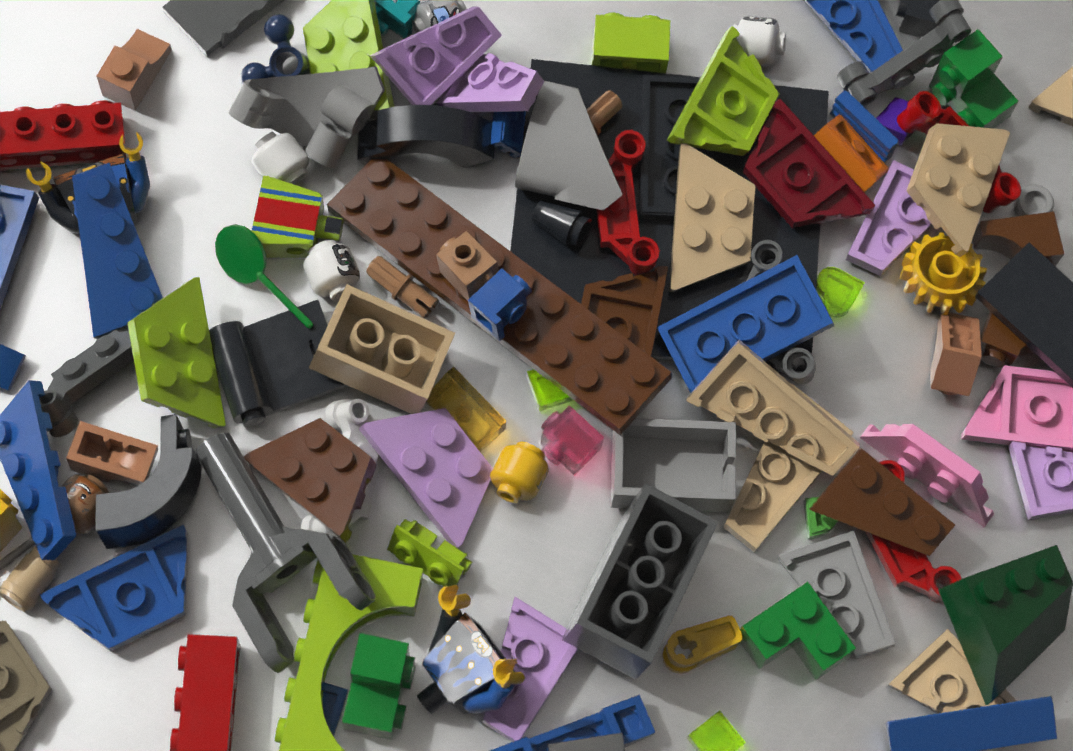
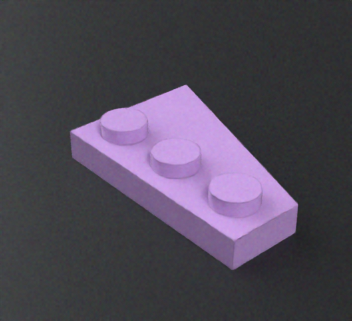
M514 597L501 652L506 659H517L514 670L516 672H523L525 680L523 683L514 686L504 705L499 710L485 712L483 724L512 742L523 738L578 651L576 647L562 641L566 630L565 627L517 597Z

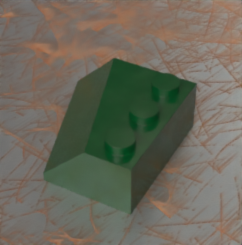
M1057 545L965 577L938 590L986 705L991 704L1065 631L1073 581Z

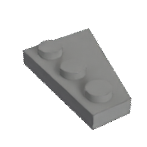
M854 531L778 555V560L799 587L809 582L856 647V650L852 653L856 659L895 646L896 643Z

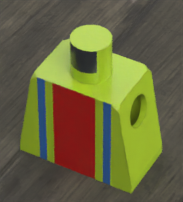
M263 175L252 232L261 241L266 258H307L309 249L318 243V238L340 241L343 230V218L323 215L324 202L323 195Z

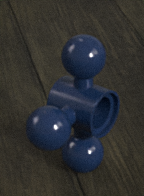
M281 14L273 15L265 23L264 33L266 38L278 46L271 54L269 66L265 67L258 62L247 64L241 70L240 81L243 84L244 81L249 79L310 74L308 57L290 44V40L294 35V25L287 16ZM296 56L298 59L297 69L292 74L285 75L283 72L285 60Z

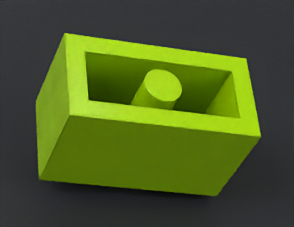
M614 12L604 15L596 14L593 31L592 65L666 73L669 62L671 20L661 19L654 15H646L639 18L625 17Z

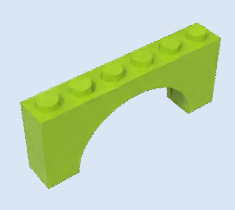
M352 554L376 596V600L360 611L347 599L338 594L320 561L317 560L313 584H318L315 599L308 598L303 622L309 623L306 639H298L294 654V662L300 663L296 678L289 677L285 691L284 702L290 703L287 719L279 718L274 741L281 743L279 751H345L337 743L326 723L323 712L322 682H325L328 669L337 651L357 630L385 617H415L423 581V568Z

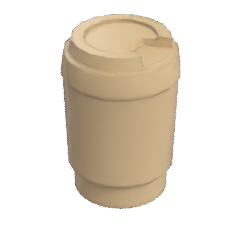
M34 546L30 553L23 557L7 579L4 580L0 587V596L22 612L31 610L39 600L40 594L46 590L56 576V571L61 564L57 559L41 560L37 547Z

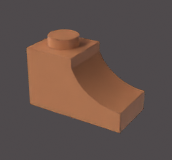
M136 29L132 37L122 47L114 45L96 75L102 96L117 103L121 102V105L136 111L171 53L170 43Z
M941 312L937 323L936 345L930 368L931 389H936L946 395L960 394L970 396L982 357L979 318L951 312L943 315Z
M80 421L66 459L71 471L84 475H93L99 480L106 482L119 480L140 485L148 479L159 449L156 444Z

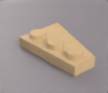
M948 629L888 684L893 689L937 713L1017 701L1005 689L991 704H985L961 644Z

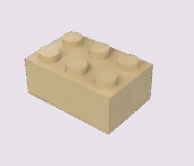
M346 284L309 368L410 414L420 413L428 400L455 332Z

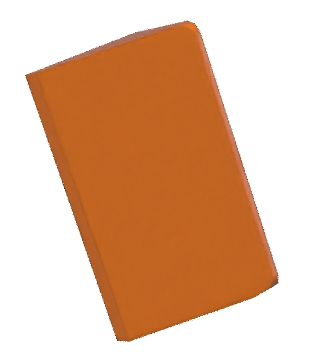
M840 114L814 135L863 192L869 189L889 170L888 166Z

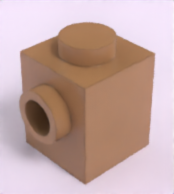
M467 231L458 238L454 237L446 241L436 254L440 273L467 301L499 271L497 261Z

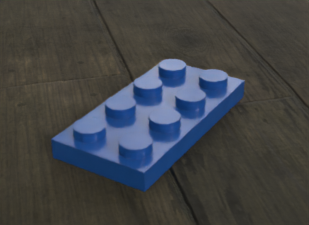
M798 255L660 325L657 329L691 394L739 339L766 362L834 327V323Z

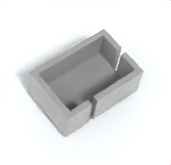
M636 418L621 435L613 430L611 508H628L645 483L697 511L730 513L736 500V465H732L736 457V422Z

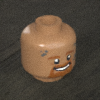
M73 475L60 487H66L75 532L87 534L96 525V495L109 493V490L93 475Z

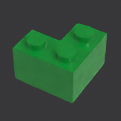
M979 29L943 53L928 86L931 89V93L940 102V105L950 106L970 127L994 129L1011 116L1019 102L994 74L1003 56Z
M806 582L740 628L742 634V641L740 643L759 670L790 648H793L814 679L818 680L847 660L856 650L854 644L809 582Z
M359 633L350 672L351 686L342 720L344 730L392 740L394 729L402 730L407 705L400 704L403 688L411 690L416 669L414 665L416 657L410 656L409 643Z

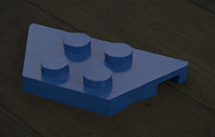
M181 525L41 593L40 597L46 605L108 651L112 652L185 616L187 531L184 525Z

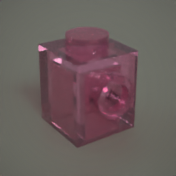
M570 405L561 414L558 411L553 412L541 426L543 430L540 442L543 446L541 448L542 452L549 461L557 466L561 463L574 476L602 449L604 437Z

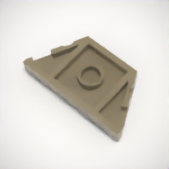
M4 620L0 621V751H16L50 695L52 688L10 625Z

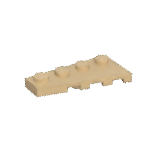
M740 339L686 399L687 402L697 407L701 406L717 415L716 417L726 422H736V425L752 432L753 436L787 450V453L832 476L860 448L859 442Z
M793 385L850 436L853 435L854 432ZM764 441L723 528L755 553L822 473V470L787 453V450L769 441Z

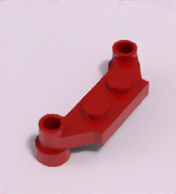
M921 91L909 100L907 108L897 116L899 127L907 133L917 130L927 135L929 129L935 124L969 126L950 106L942 109L938 99L928 91ZM1000 165L997 168L983 208L985 213H992L1000 206H1008L1021 195V186L1018 180L1010 173L1002 172Z
M626 130L617 136L614 153L608 160L623 195L605 210L596 209L601 248L609 247L629 266L634 275H640L650 272L655 267L659 257V247L653 239L640 237L632 170L643 158L646 147L645 139L637 131Z
M892 460L879 462L904 482L905 473L900 464ZM866 532L894 587L904 585L928 596L933 602L941 603L943 601L936 583L942 584L945 587L962 579L958 571L950 566L933 568L926 554Z

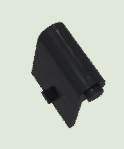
M318 299L298 307L312 321L313 327L310 329L288 310L248 326H244L239 321H230L214 326L209 330L215 367L235 423H243L244 427L256 426L263 423L268 415L348 386L309 368L314 357L313 354L315 355L328 326Z

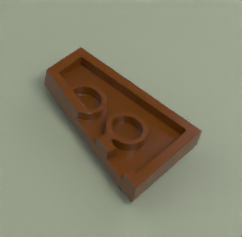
M861 447L809 508L811 511L928 556L934 552L955 527L953 522Z

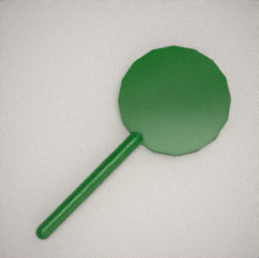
M238 224L224 227L217 235L215 252L219 264L225 273L235 281L244 284L253 283L259 279L307 328H312V321L264 274L266 253L255 233L247 227Z

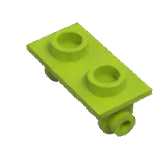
M404 519L400 526L396 525L387 547L388 551L393 553L403 563L423 568V573L438 585L444 587L458 585L461 576L468 572L473 563L467 559V553L445 540L438 549H435L432 545L438 535L419 524L416 520L410 522Z

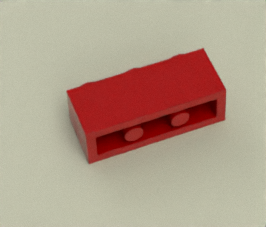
M188 634L187 646H180L178 671H184L183 687H176L174 712H180L179 728H172L170 751H232L241 648L238 637Z

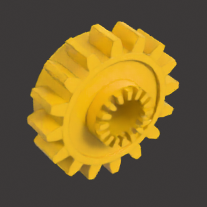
M939 232L938 236L932 238L928 234L924 235L921 244L915 241L912 243L909 252L905 254L901 263L903 269L900 279L907 281L903 290L905 293L914 292L916 294L913 301L915 305L924 301L928 303L927 312L931 313L936 306L940 307L943 315H947L951 307L958 313H961L966 304L974 305L977 300L975 295L986 284L983 279L987 273V268L980 266L983 256L976 254L972 248V243L966 254L961 257L955 255L951 250L955 244L943 232Z

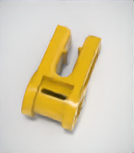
M732 615L677 630L670 636L663 648V663L670 671L678 674L687 673L738 647V644L742 641L740 627ZM678 644L683 650L690 649L691 652L687 659L684 654L676 655L674 652Z

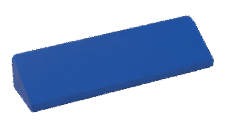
M1052 696L899 719L885 723L890 751H981L1057 739Z

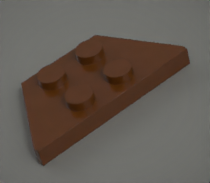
M659 266L655 267V271L636 276L630 273L618 276L613 281L602 280L585 284L581 305L651 356L668 267Z
M321 418L275 439L244 456L249 466L343 542L347 543L352 534V531L349 529L355 509L361 510L366 496V486L371 482L377 466L371 456Z

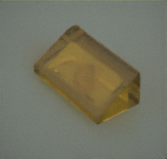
M455 367L448 370L436 383L426 401L433 410L446 408L480 452L506 430V420Z

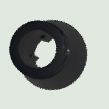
M540 201L536 205L532 214V222L537 223L567 247L571 245L580 247L585 242L592 225V220L585 216L584 211Z

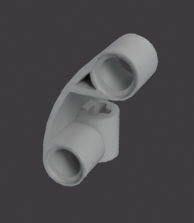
M377 67L249 79L243 82L228 110V114L251 128H270L280 134L290 133L299 144L306 147L305 153L310 158L326 167L335 168L352 135L357 134L365 126L385 89Z

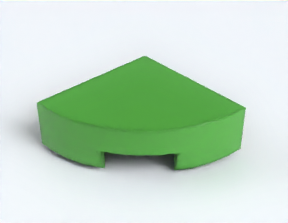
M818 497L805 498L803 501L808 540L827 534L838 522L835 519L809 509Z

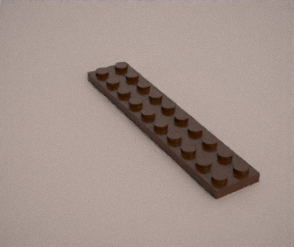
M371 159L326 204L328 211L337 218H343L345 225L493 337L471 317L468 301L440 273L436 254L440 251L442 245L449 239L458 238L467 231L497 261L499 270H505L512 277L518 275L529 285L532 291L526 297L527 306L524 314L517 322L513 324L508 323L503 328L505 337L499 343L619 435L627 429L672 379L671 371L388 159Z

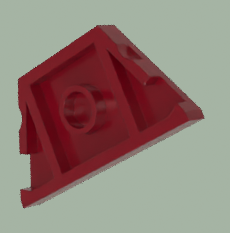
M778 99L747 160L743 173L755 184V187L792 228L870 214L874 210L875 204L781 99Z

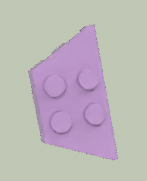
M443 408L371 421L362 425L359 428L361 433L447 542L456 548L461 546L491 480L490 473L493 468L447 409Z

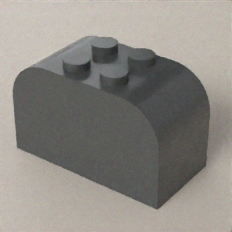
M645 483L615 529L573 613L562 641L637 679L653 662L716 529L718 521Z

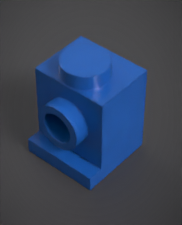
M500 269L468 299L471 317L500 342L505 337L503 328L508 323L513 324L517 322L524 314L527 306L526 297L532 293L531 288L518 275L512 277L505 270Z

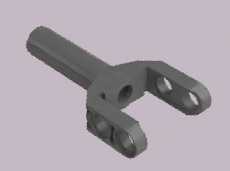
M224 432L215 434L198 446L196 456L251 550L250 558L238 576L232 607L263 661L274 672L281 673L294 663V647L263 594L266 592L272 593L318 558L338 594L347 599L356 609L364 610L376 600V596L346 543L340 538L327 533L285 527L232 436Z

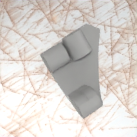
M545 81L538 93L528 125L517 169L515 188L552 196L556 200L605 210L619 199L623 193L600 144L578 88Z

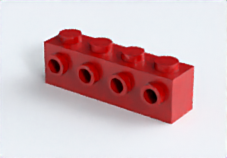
M100 100L93 102L91 105L80 106L61 103L54 105L52 108L42 109L22 106L15 108L13 111L0 112V171L42 167L40 162L47 164L49 167L97 163L120 154H124L126 160V153L121 150L119 145L121 135L123 134L124 136L121 102L112 103L111 101Z

